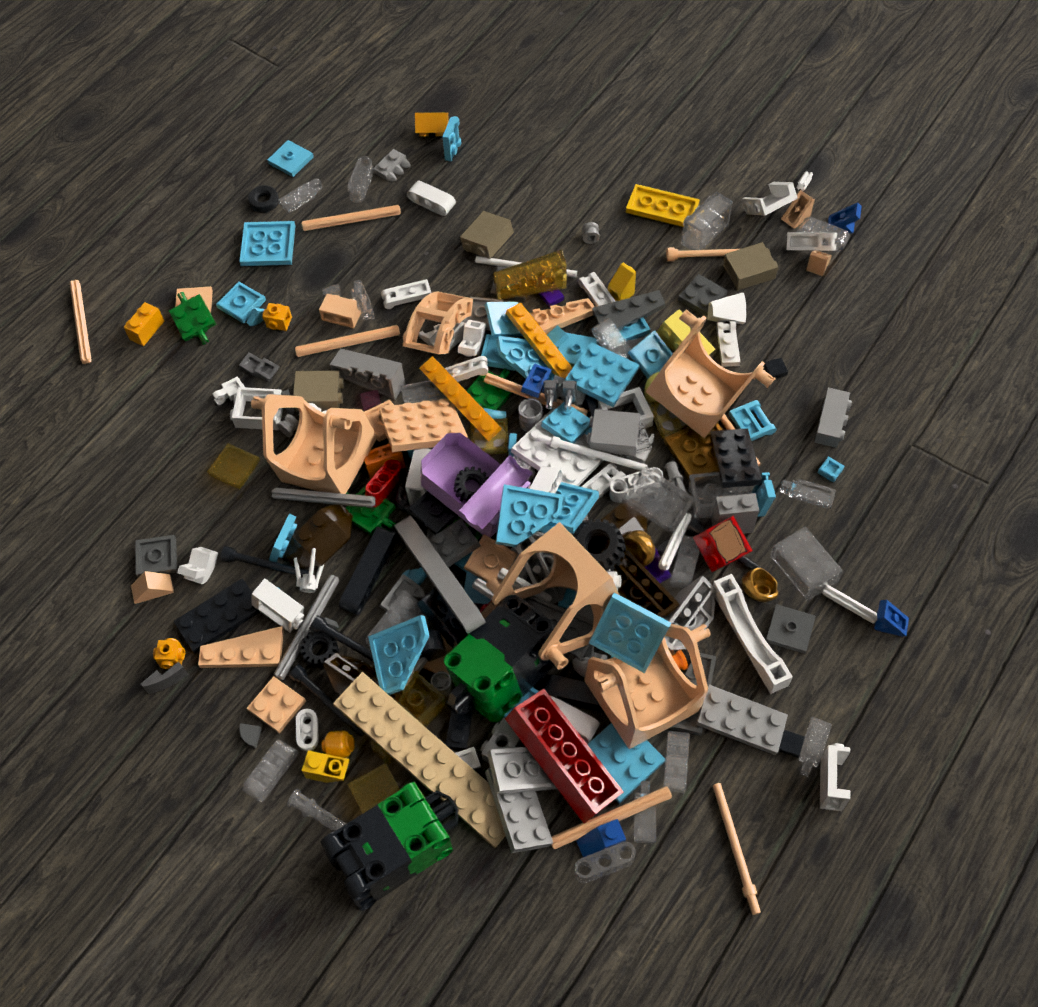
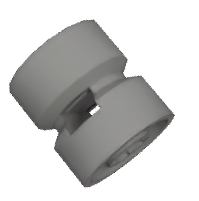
M533 398L525 399L520 403L518 409L519 425L524 431L529 432L543 418V407L538 400Z

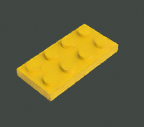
M635 184L626 206V213L691 228L700 199Z

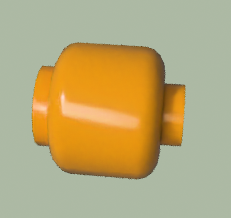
M345 730L331 731L326 734L325 740L322 741L323 752L332 756L347 758L355 748L353 736Z

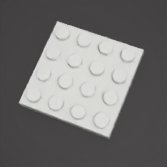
M552 408L512 447L511 453L538 471L542 466L561 469V482L580 486L604 460L559 447L556 449L550 447L549 444L536 441L538 434L552 438L554 436L541 427L542 421L556 409ZM584 434L574 444L590 448V444H587L588 435Z

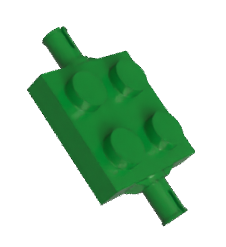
M184 292L178 293L177 296L181 303L169 310L180 334L185 341L193 337H199L202 344L208 343L209 340L205 333L217 324L204 299L198 294L187 300Z
M505 368L500 375L495 376L506 379L510 371ZM479 375L467 392L482 408L499 410L511 396L512 392L485 383V376Z
M364 486L362 490L355 495L365 496L366 486ZM384 499L379 506L372 508L346 507L353 515L352 524L371 536L378 526L385 525L393 530L396 524L388 519L389 515L395 510V504L387 499Z

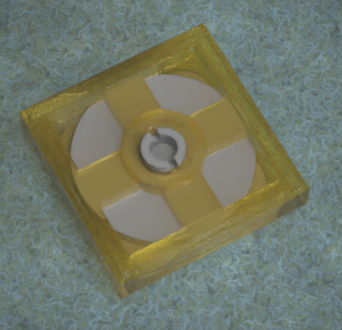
M658 401L648 404L662 439L689 427Z
M507 418L494 419L502 430L489 442L470 423L471 441L487 454L508 453Z

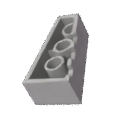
M340 348L330 363L331 371H339L341 378H344V380L393 400L397 398L405 385L402 363Z

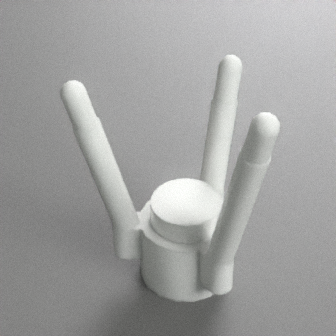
M315 548L312 549L309 574H303V578L300 575L298 560L294 558L297 578L296 586L300 587L301 592L314 593L318 589L324 565L318 568L315 577L313 575Z

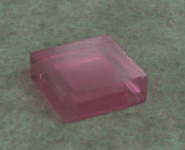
M378 390L360 394L364 412L381 404Z

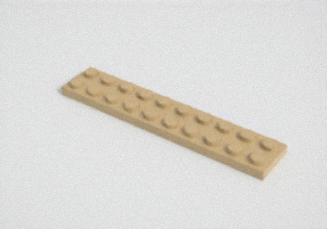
M362 672L338 697L333 705L429 791L433 793L437 790L449 795L459 810L458 816L491 846L496 848L506 835L489 783ZM442 797L439 798L442 802H443L444 800H446L445 798H442Z

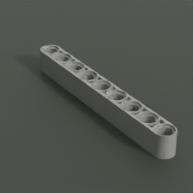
M410 515L395 524L396 531L467 634L485 624L486 622L478 608Z

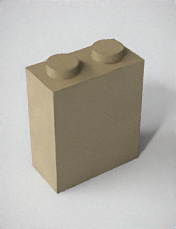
M483 211L460 236L464 250L491 259L514 231L511 220Z
M763 242L727 253L724 256L723 266L737 291L776 278L778 264L773 260L770 250L765 247Z
M296 371L293 396L303 397L307 403H313L318 408H321V411L330 408H340V404H343L341 389H344V378H341L339 371Z

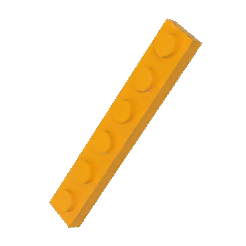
M522 303L507 309L505 314L546 366L552 369L551 372L554 375L565 379L572 370V366Z
M433 356L419 368L488 442L502 430L497 422Z

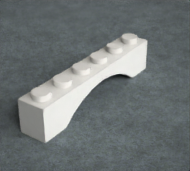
M730 574L714 581L713 587L716 589L714 597L769 693L772 694L788 687L792 680V675L783 660L771 649L757 628L745 602L742 590L733 575Z

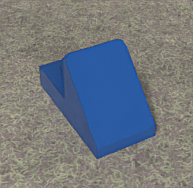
M857 202L829 215L827 228L832 231L853 233L855 222L860 219L862 206Z
M535 363L522 386L521 392L539 398L540 394L544 393L543 381L549 379L552 369Z
M881 600L874 629L904 637L907 635L909 618L888 600Z

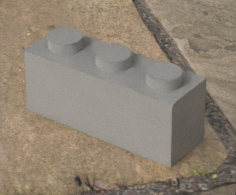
M833 388L827 389L814 443L837 448L838 442L843 441L845 431L842 430V427L846 426L849 417L845 414L846 411L850 410L852 403L849 400L850 392Z

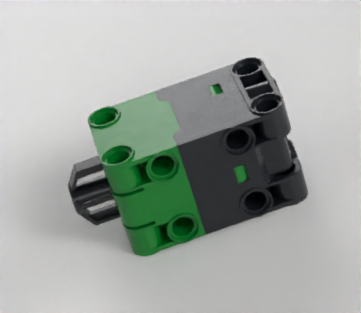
M517 595L507 596L484 619L485 624L469 633L445 656L444 664L455 686L450 692L446 705L455 715L464 716L473 707L490 722H499L554 666L550 659L543 661L538 655L541 647L553 631L551 621Z
M411 782L343 827L325 836L320 843L332 866L337 871L342 870L347 878L344 881L346 890L354 904L357 905L360 911H363L429 866L444 859L453 851L447 832L458 826L459 810L449 795L436 790L429 796L424 797L416 783ZM441 797L446 799L434 808L430 807V804ZM455 812V818L442 826L440 821Z

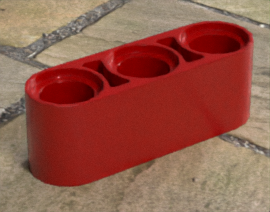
M387 460L367 483L365 496L375 497V506L373 507L379 506L398 484L402 467L398 460Z

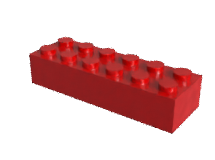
M542 689L516 706L506 716V722L584 824L624 792L545 689Z

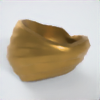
M635 530L624 538L626 551L629 550L644 567L653 561L655 546L651 536L646 532Z
M755 568L746 572L742 577L743 591L752 599L768 602L777 598V581L766 570Z

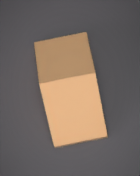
M800 190L797 194V199L791 203L781 220L795 229L811 216L815 199Z
M817 250L812 251L806 271L823 276L832 255Z
M145 571L131 585L135 604L174 593L170 574Z

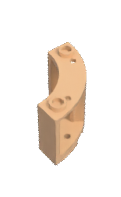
M438 291L427 295L417 305L409 320L407 329L403 334V346L435 354L449 353L450 343L454 334L453 328L456 323H461L465 318L471 316L473 298ZM425 320L441 323L434 346L417 343L420 329Z

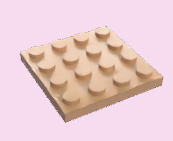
M449 399L379 407V414L392 452L435 447L447 433H462L468 438L455 406Z

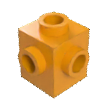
M269 303L267 309L263 311L262 318L267 328L287 331L292 315L289 306Z
M176 639L158 640L157 647L153 651V657L161 668L170 669L177 662L182 665L185 658V649Z

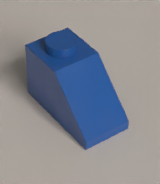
M618 819L594 828L576 840L584 862L624 847L626 837Z

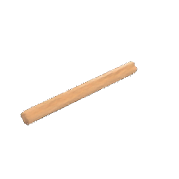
M399 205L311 219L302 221V228L304 231L332 227L400 215L401 211Z
M78 280L70 281V290L80 360L82 364L91 363V354L81 286Z
M398 325L296 346L295 351L297 357L398 336L400 331Z
M487 373L485 376V383L525 398L536 399L541 404L546 405L544 393H541L539 398L522 393V385ZM557 399V402H553L552 408H557L564 401ZM571 404L572 407L587 416V409Z
M665 786L590 819L585 824L581 823L552 836L553 844L551 846L553 849H557L569 844L600 825L616 819L621 821L671 799L672 794L669 788Z

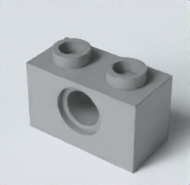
M504 718L500 723L497 722L495 724L491 739L489 741L486 740L482 745V760L489 763L487 753L490 749L519 748L522 744V741ZM499 741H506L508 743L505 747H498L496 745Z

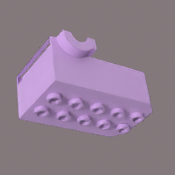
M447 433L421 460L420 467L421 486L471 527L490 538L497 531L503 485L529 489L530 482L527 479L533 474L528 469L521 468L510 455L502 464L498 463L462 433ZM472 466L475 467V470L481 468V473L485 471L487 473L486 477L489 476V478L480 488L475 480H467L464 483L465 488L471 492L476 491V493L467 502L465 500L461 502L460 497L457 498L456 492H454L457 474L461 470L464 471L466 467L469 470Z

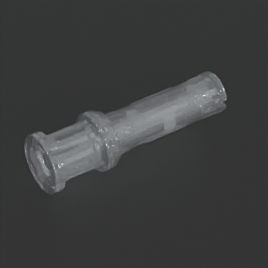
M296 789L288 799L287 806H293L301 811L304 817L310 816L332 831H336L346 825L345 822L318 806L315 799H309L301 794L299 789Z

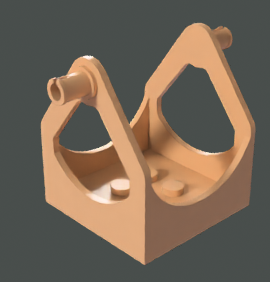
M686 309L679 320L688 325L691 331L645 392L705 438L752 379L755 380L756 378L768 388L776 378L763 370V365L765 364L763 361L751 373L732 372L717 364L705 351L700 338V330L706 321V317L697 318Z
M269 394L265 398L253 397L254 400H251V407L262 410L263 455L280 481L319 492L346 494L365 457L377 439L364 412L360 409L330 408L324 414L308 404L301 396ZM279 408H298L300 415L296 434L290 445L282 453L276 455L273 451V417Z
M560 522L519 554L502 583L496 577L491 578L486 583L487 588L494 594L492 603L495 606H498L509 595H517L524 599L553 587L569 588L577 592L574 603L567 608L538 653L543 661L550 659L558 670L564 668L568 663V659L563 654L589 644L613 593L619 595L609 573ZM540 552L553 554L554 563L547 578L542 582L516 590L512 588V585L532 555ZM590 604L594 616L592 631L581 637L561 643L559 640L576 613L585 605Z
M671 624L665 635L680 640L688 650L697 686L686 678L675 663L668 649L665 636L645 673L615 657L607 660L596 657L589 659L584 681L628 749L637 746L700 711L708 692V686L697 642L710 637L709 629L704 630L707 627L705 624L692 631L687 627Z

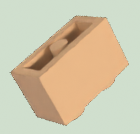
M331 294L326 295L319 309L323 321L350 328H355L362 313L359 301Z

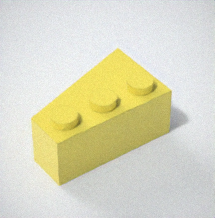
M680 309L666 319L657 330L661 339L674 352L691 331L688 325L679 320L682 315ZM700 333L702 345L710 356L715 348Z

